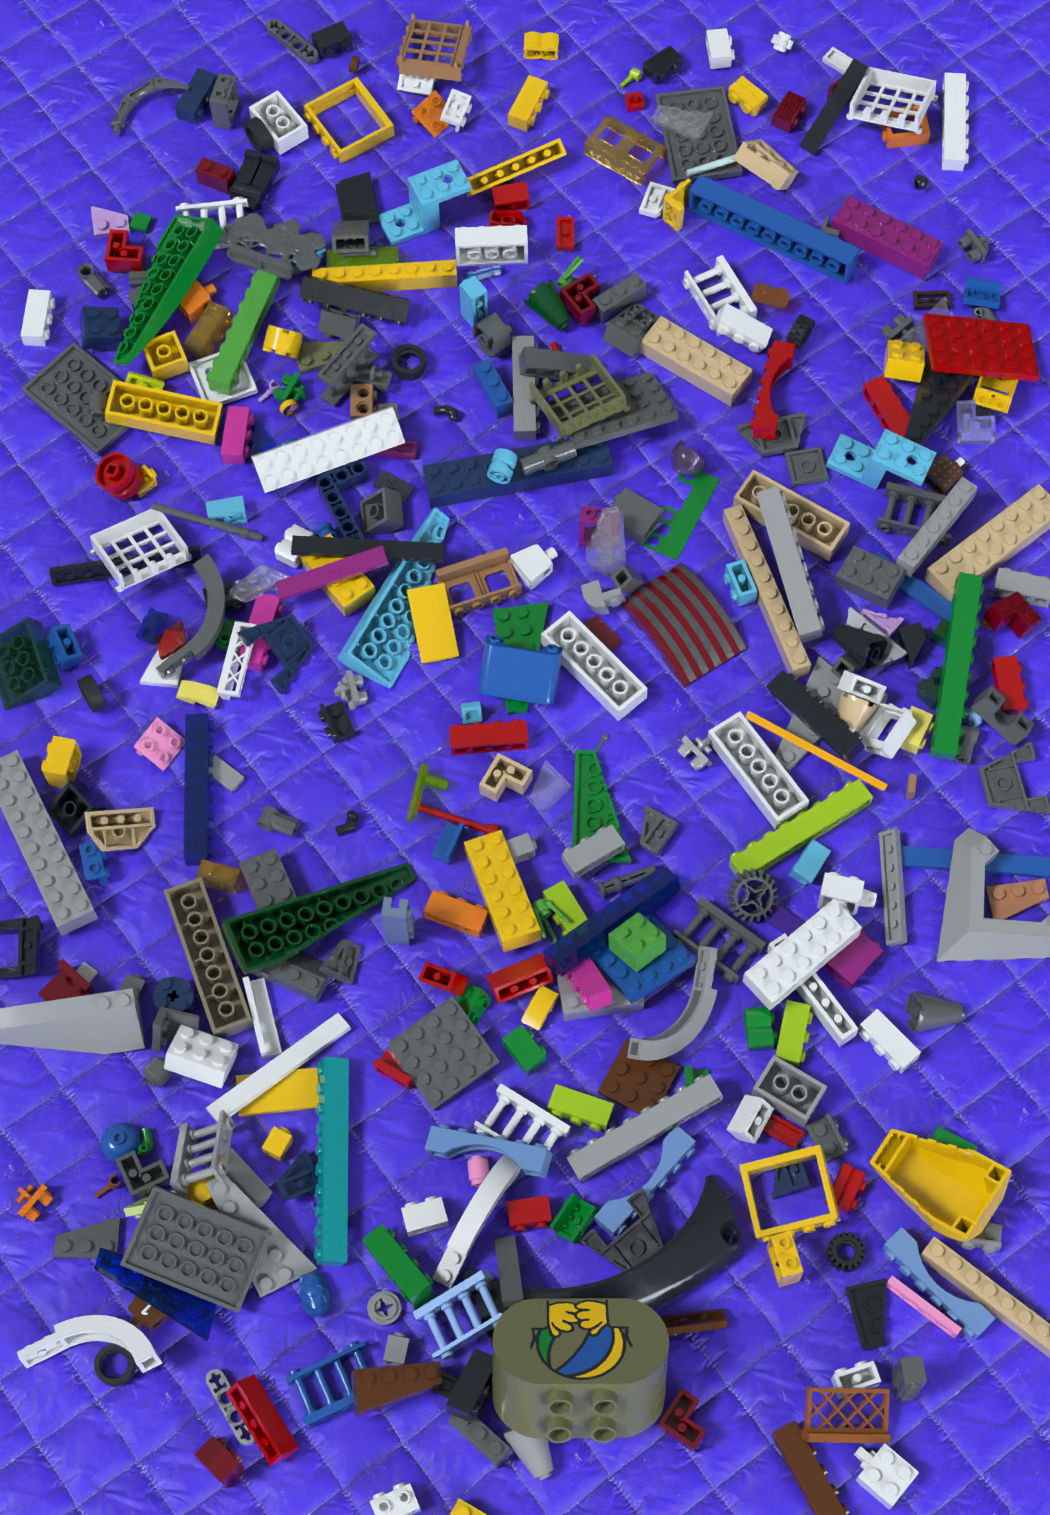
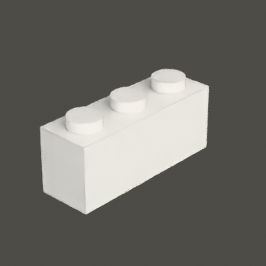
M29 289L21 330V338L24 345L45 347L46 340L50 338L49 324H52L53 321L51 312L55 308V298L52 297L49 290Z
M728 303L718 310L712 326L720 334L728 336L734 342L740 343L756 353L761 352L767 346L773 330Z
M878 1009L868 1016L858 1028L860 1037L866 1042L869 1041L874 1046V1051L879 1056H884L894 1071L898 1070L902 1074L920 1056L921 1052Z

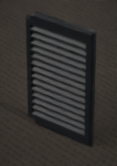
M370 172L340 180L338 184H335L342 221L369 220V225L380 222Z

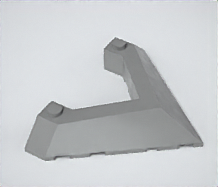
M968 828L954 840L936 962L1050 958V915L1042 922L984 918L985 866L996 858L999 850L986 836L971 828Z

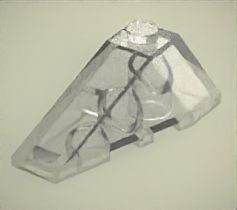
M622 506L603 508L597 522V528L592 533L591 542L586 547V565L609 577L623 564L626 565Z

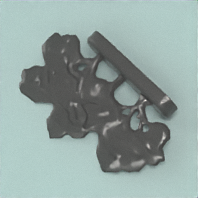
M251 213L247 216L236 218L233 223L227 224L224 227V230L227 232L225 240L227 243L232 244L226 254L232 261L283 279H291L295 271L294 267L288 262L293 261L302 271L311 268L316 269L321 259L314 251L326 246V242L322 234L310 232L300 235V225L294 218L286 221V223L274 224L272 229H267L264 219L258 213ZM246 236H249L251 238L250 245H248L249 242L245 241ZM241 242L244 245V247L236 245V243ZM263 246L267 252L263 254L252 250V247ZM280 254L282 255V260L271 257L270 255Z

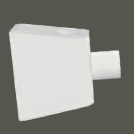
M535 544L510 555V562L513 569L529 589L532 590L553 571L551 560L558 555L553 547L543 551L538 544Z

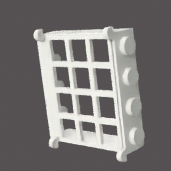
M869 67L850 102L847 119L867 121L921 134L922 128H919L922 119L931 101L935 102L938 99V96L935 95L936 80ZM870 85L881 87L879 93L867 91ZM885 88L896 90L895 96L883 94ZM901 92L913 94L911 99L899 97ZM864 95L876 97L874 103L862 100ZM917 95L925 96L922 102L915 101ZM880 98L892 100L890 106L878 104ZM896 101L908 103L906 109L897 108L894 105ZM859 104L871 106V108L865 107L864 111L857 110ZM912 105L920 106L917 112L910 110ZM875 108L885 109L880 115L873 113ZM891 111L904 113L899 114L898 118L889 117ZM908 114L915 116L914 122L905 120Z
M152 509L90 536L93 547L90 553L93 556L98 555L119 585L115 587L117 592H122L130 586L192 560V555L189 554L187 545L165 515ZM160 525L165 530L152 536L148 529ZM144 531L148 538L136 543L132 536ZM168 535L172 542L160 547L156 539ZM128 538L132 545L120 550L116 543ZM152 542L156 549L144 554L140 547ZM112 545L116 553L108 556L104 549ZM176 546L180 551L175 555L172 553L166 555L163 550ZM136 549L140 556L128 561L123 554ZM160 553L164 560L157 563L154 560H148V557ZM120 556L124 563L115 566L111 560ZM144 560L148 566L138 570L137 568L133 569L131 565ZM127 567L131 574L123 578L119 570Z

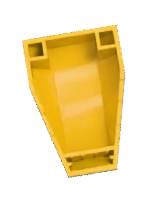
M895 1129L890 1130L870 1160V1165L924 1222L934 1231L958 1241H969L982 1233L1003 1200L1012 1173L1010 1169L975 1150L961 1149L956 1145L942 1144L937 1142V1140L923 1139L918 1137V1135Z

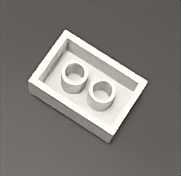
M278 90L249 107L250 118L258 117L262 120L272 137L273 147L279 155L309 138L307 124Z
M180 1025L167 1050L164 1069L222 1089L236 1060L239 1044Z

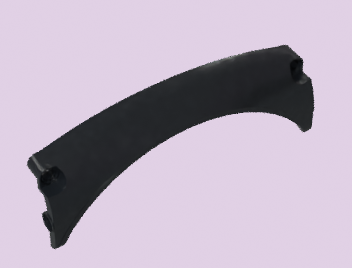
M713 1174L706 1176L701 1197L687 1222L661 1249L634 1267L615 1276L575 1287L557 1289L522 1287L524 1300L627 1298L640 1301L654 1308L690 1290L744 1253L742 1236L737 1228L735 1216L723 1189L720 1188ZM471 1269L462 1272L465 1280L476 1274ZM489 1281L487 1288L498 1312L504 1313L511 1306L503 1307L500 1282ZM475 1290L471 1292L472 1302L474 1306L476 1305L482 1323L492 1317L480 1291ZM494 1328L486 1332L492 1349Z

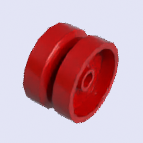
M113 452L102 458L97 465L95 480L111 496L118 500H125L131 498L139 491L144 480V473L141 467L122 452Z

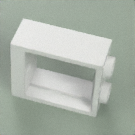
M880 703L859 733L863 738L864 750L892 759L917 722L912 717V712L904 707L902 709L897 708L891 703L889 705ZM890 719L898 720L885 741L877 739Z

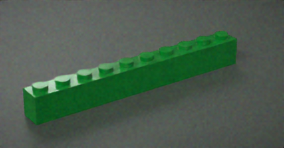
M959 572L955 579L929 755L931 757L953 761L955 756L960 754L961 744L959 743V737H962L964 730L961 722L966 715L964 701H967L969 690L966 687L972 675V672L969 671V666L973 664L974 654L971 653L972 647H975L977 640L974 632L979 625L977 612H980L982 605L979 597L983 594L984 590L982 576Z

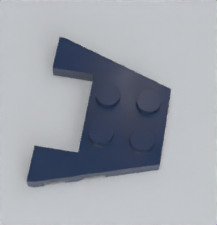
M293 615L237 632L246 647L263 637L282 664L284 669L270 679L279 694L285 692L287 685L294 678L297 669L303 664L314 646Z

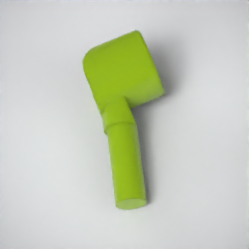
M632 68L629 76L619 86L623 88L632 79L639 81L642 76L640 74L641 71Z

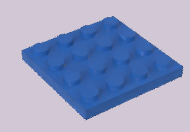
M647 909L639 913L666 935V951L638 972H635L609 949L608 934L617 927L583 947L598 970L631 1004L696 963V958Z

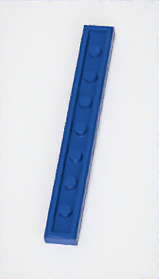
M901 846L902 867L950 871L953 850ZM998 853L996 858L985 866V873L1050 878V857Z

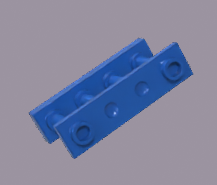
M359 1341L352 1342L347 1345L348 1349L303 1370L298 1368L288 1373L289 1376L285 1380L288 1386L293 1383L295 1384L306 1409V1416L302 1417V1420L307 1429L354 1407L352 1384L342 1364V1360L354 1356L359 1369L368 1368L361 1351L366 1349L364 1341L360 1343ZM334 1365L346 1392L344 1394L345 1397L338 1401L336 1398L334 1399L322 1372L323 1369ZM312 1374L315 1375L326 1401L325 1407L319 1410L314 1408L302 1380Z

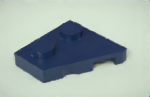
M307 1150L302 1151L276 1183L284 1203L315 1190L316 1184H318V1176L315 1174V1168Z

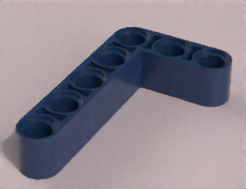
M359 459L320 475L316 481L318 494L342 538L364 539L340 492L367 480V465L363 460Z

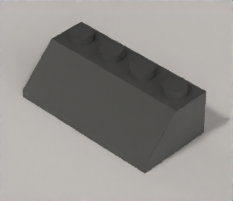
M301 952L282 963L250 973L317 1004L331 979L330 976L319 971L324 962Z

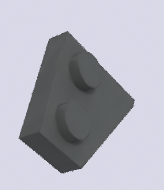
M646 805L640 847L658 856L679 825L675 820Z

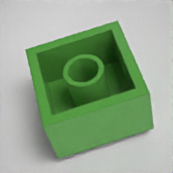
M639 912L608 934L609 949L635 972L641 970L666 951V935Z

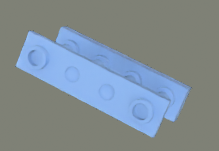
M481 1270L413 1312L416 1320L428 1322L440 1350L432 1354L433 1358L447 1360L454 1356L453 1352L491 1329H495L496 1323L503 1313L498 1312L487 1288L488 1282L493 1280L490 1271ZM475 1290L480 1291L492 1317L483 1324L470 1299V1293ZM458 1300L463 1302L474 1326V1329L464 1334L452 1308L454 1306L453 1303ZM440 1311H445L457 1337L455 1341L448 1345L435 1319L437 1317L436 1314Z

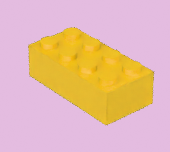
M329 533V534L326 535L325 537H333V536ZM300 556L301 564L307 571L344 559L339 557ZM364 573L321 587L345 617L372 600L376 595L375 586Z

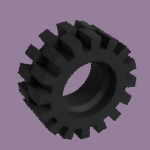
M803 314L799 315L789 330L786 342L795 343V348L798 350L803 348L813 331L815 320Z
M845 1231L841 1232V1234L837 1233L831 1238L827 1246L826 1255H828V1262L830 1261L831 1266L836 1267L837 1271L843 1270V1273L858 1269L866 1254L863 1240H859L858 1235H852V1232H848V1234ZM846 1244L853 1248L854 1256L851 1259L845 1260L839 1256L838 1248L841 1245Z

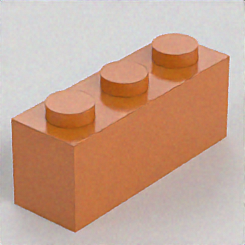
M433 890L424 909V918L479 939L489 918L485 907L478 904L475 906L471 905L463 898L458 897L455 899L444 891L437 892Z

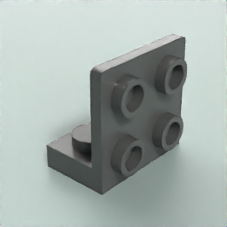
M160 1007L153 1022L152 1052L160 1053L163 1046H167L168 1040L173 1041L180 1025L199 1030L200 1016Z

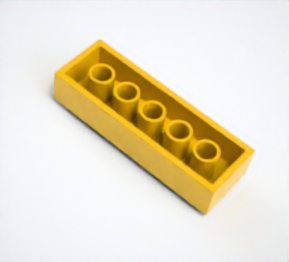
M113 380L105 410V420L112 424L215 445L222 416V403Z
M502 830L465 841L464 847L467 859L503 952L505 953L541 941V929Z

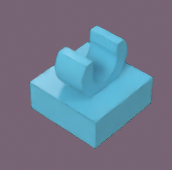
M480 701L461 704L463 724L482 722Z

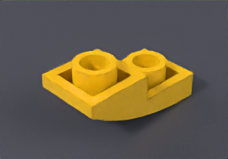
M545 986L539 987L521 1022L540 1031L548 1013L552 1011L559 993Z

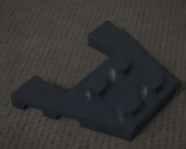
M643 1188L627 1200L640 1219L608 1245L596 1228H593L579 1240L582 1244L588 1246L623 1271L646 1260L665 1245Z

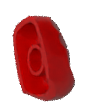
M493 210L489 214V227L498 225H527L526 219L522 212Z

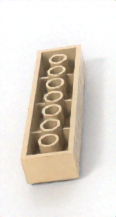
M1040 484L1035 486L929 566L924 579L940 595L952 602L955 579L959 572L982 576L983 580L1050 529V494Z

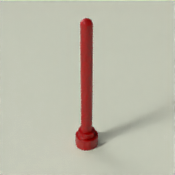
M417 802L410 803V808L456 824L462 822L465 827L484 832V835L500 830V825L494 823L484 825Z

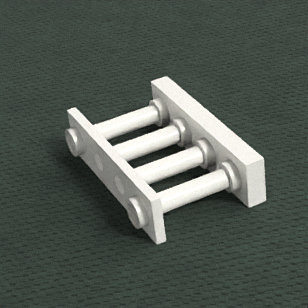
M235 197L233 200L200 204L181 203L180 206H176V211L178 215L183 214L184 216L200 212L201 217L208 218L207 211L218 210L220 228L224 231V234L215 249L229 248L232 245L225 240L227 232L224 230V227L227 225L225 209L236 208L237 218L244 217L243 207H249L247 198ZM246 236L245 241L249 242L248 245H250L251 238L249 236ZM241 242L236 243V245L244 246Z
M723 255L716 257V264L713 269L693 278L688 270L684 272L683 285L685 289H689L706 316L710 329L715 331L717 336L721 334L712 328L716 318L714 311L726 303H738L740 311L756 319L757 308ZM715 275L721 276L723 282L703 291H700L697 283ZM725 288L729 289L732 293L731 296L710 305L705 297Z
M500 1084L496 1090L499 1101L484 1124L478 1121L474 1123L476 1134L477 1132H482L492 1138L502 1136L508 1139L521 1118L527 1114L533 1118L534 1122L522 1141L527 1142L529 1145L540 1126L543 1127L545 1125L551 1129L549 1137L543 1144L547 1146L548 1150L551 1149L558 1137L563 1136L567 1138L571 1130V1126L503 1084ZM511 1104L516 1107V1112L501 1135H499L490 1128L505 1105Z

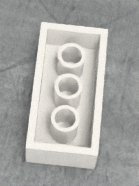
M527 225L455 228L457 267L528 264Z

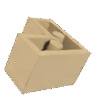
M498 753L479 784V792L495 802L498 801L506 787L524 795L533 780V770Z

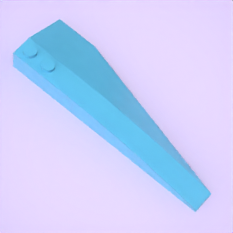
M436 507L433 508L411 541L441 543L444 540L450 518ZM397 561L337 657L340 662L351 670L389 689L393 686L409 659L411 652L408 650L415 639V629L407 590L430 586V579L436 567L435 562Z

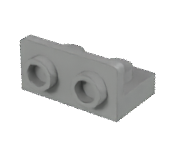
M987 1223L981 1234L969 1241L957 1240V1245H962V1248L968 1250L981 1248L986 1253H995L1002 1246V1225Z

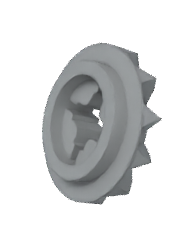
M380 1291L370 1298L367 1312L373 1322L381 1326L390 1325L398 1319L401 1312V1304L395 1294L389 1291ZM381 1300L386 1306H391L387 1309L388 1316L383 1311H378L381 1308Z

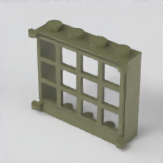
M594 353L591 354L592 366L585 370L581 363H577L575 366L576 374L568 377L566 371L562 370L559 372L560 381L552 384L549 378L543 379V389L539 391L533 382L529 383L530 395L532 397L529 401L531 404H538L559 433V436L556 437L558 442L564 441L565 436L588 427L622 410L624 412L630 410V405L626 404V395ZM598 375L603 382L591 387L587 380ZM583 382L587 390L576 394L571 387ZM607 386L611 394L600 398L595 391ZM567 389L572 397L560 401L556 394ZM591 393L596 401L584 405L580 398ZM550 396L556 401V404L549 406L545 400ZM615 397V399H613V400H611V401H608V402H606V403H603L604 401H607V400H609V399ZM576 400L580 408L568 412L564 405ZM598 404L600 405L588 411L589 408L594 407ZM560 407L565 415L557 417L553 410ZM584 411V413H582V414H580V415H578V416H576V417H574V418L572 417V416H574V415H576V414L581 413V412Z

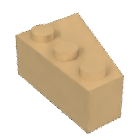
M762 139L743 141L733 158L776 190L788 189L799 172Z

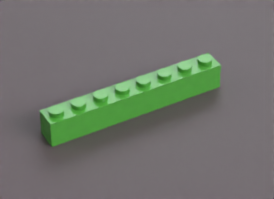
M260 270L253 274L250 288L247 287L245 291L244 301H241L239 304L238 314L233 317L232 327L226 332V340L220 345L218 357L214 358L213 368L207 373L206 381L209 384V390L227 395L231 394L280 286V277Z

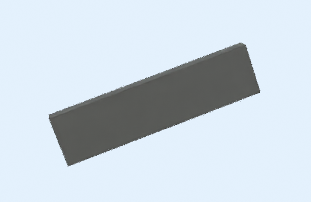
M515 1235L494 1239L503 1307L512 1306L524 1300Z

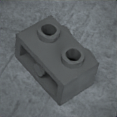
M326 307L321 310L318 331L322 332L324 336H338L341 340L347 341L359 327L361 316Z

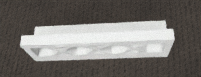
M236 621L234 623L216 692L224 700H230L231 696L240 698L253 644L246 647L245 653L239 656L241 646L245 644L237 632L257 626V624ZM240 662L242 667L241 670L237 672L239 666L238 663ZM236 681V690L232 691L234 682Z
M249 976L243 977L262 1059L277 1057L282 1053L265 980L261 978L250 981Z

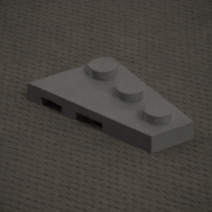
M118 1217L57 1235L55 1237L54 1258L118 1260L121 1218Z

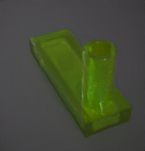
M423 763L416 776L405 821L413 823L417 815L424 785L446 791L449 783L448 779L429 774V765Z

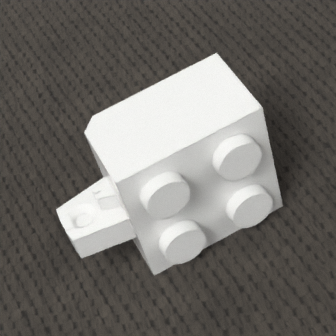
M825 872L817 908L822 909L831 900L835 899L853 916L857 913L859 906L874 907L877 894L863 889L865 881L860 880L858 877L850 876L848 878L836 872Z
M885 1443L877 1453L873 1450L868 1453L861 1446L854 1453V1456L862 1462L860 1467L863 1469L856 1481L889 1510L919 1473Z

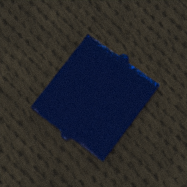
M258 421L250 426L252 440L248 441L250 455L247 458L249 460H252L251 456L267 451L275 446V443Z

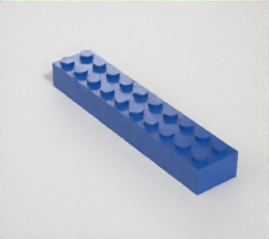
M699 175L690 189L688 211L845 285L856 269L860 248L853 244L844 242L836 236H831L821 229H816L804 221L791 217L789 214H784L771 206L762 204L756 199L749 198L741 192H736L724 184L713 181L709 177Z

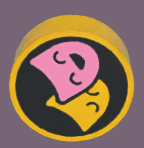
M289 399L281 404L279 410L284 417H289L298 411L299 406L295 400Z

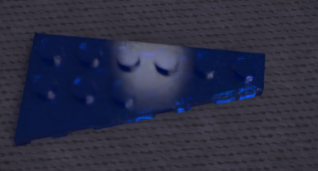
M100 1247L94 1270L206 1341L208 1340L217 1304L121 1266L123 1254Z

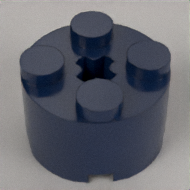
M181 977L162 978L153 992V1001L157 1011H159L160 1007L193 1014L196 1009L197 1001L192 986Z

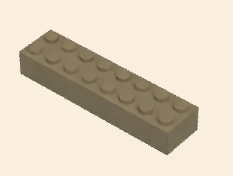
M202 877L163 890L213 1035L223 1039L254 1028Z

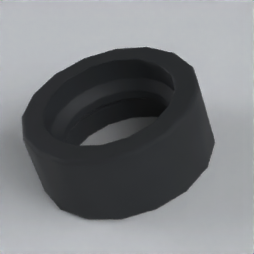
M254 117L244 123L246 136L255 150L262 153L273 146L272 137L261 119Z
M405 344L394 351L392 355V368L399 378L415 380L424 374L427 365L426 355L419 346ZM407 355H413L420 360V364L413 369H404L398 363L402 357Z
M91 674L77 680L78 687L92 712L107 706L104 696Z
M109 1344L103 1347L96 1355L94 1371L104 1384L118 1387L123 1386L133 1378L136 1371V1363L132 1354L125 1348L116 1344ZM112 1353L124 1355L128 1362L126 1372L118 1378L108 1377L103 1371L104 1359Z

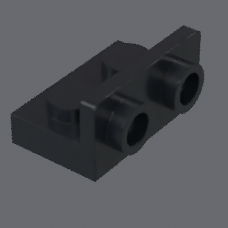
M342 700L325 707L323 703L319 704L320 711H318L321 722H325L327 725L324 729L328 739L332 738L334 744L356 736Z

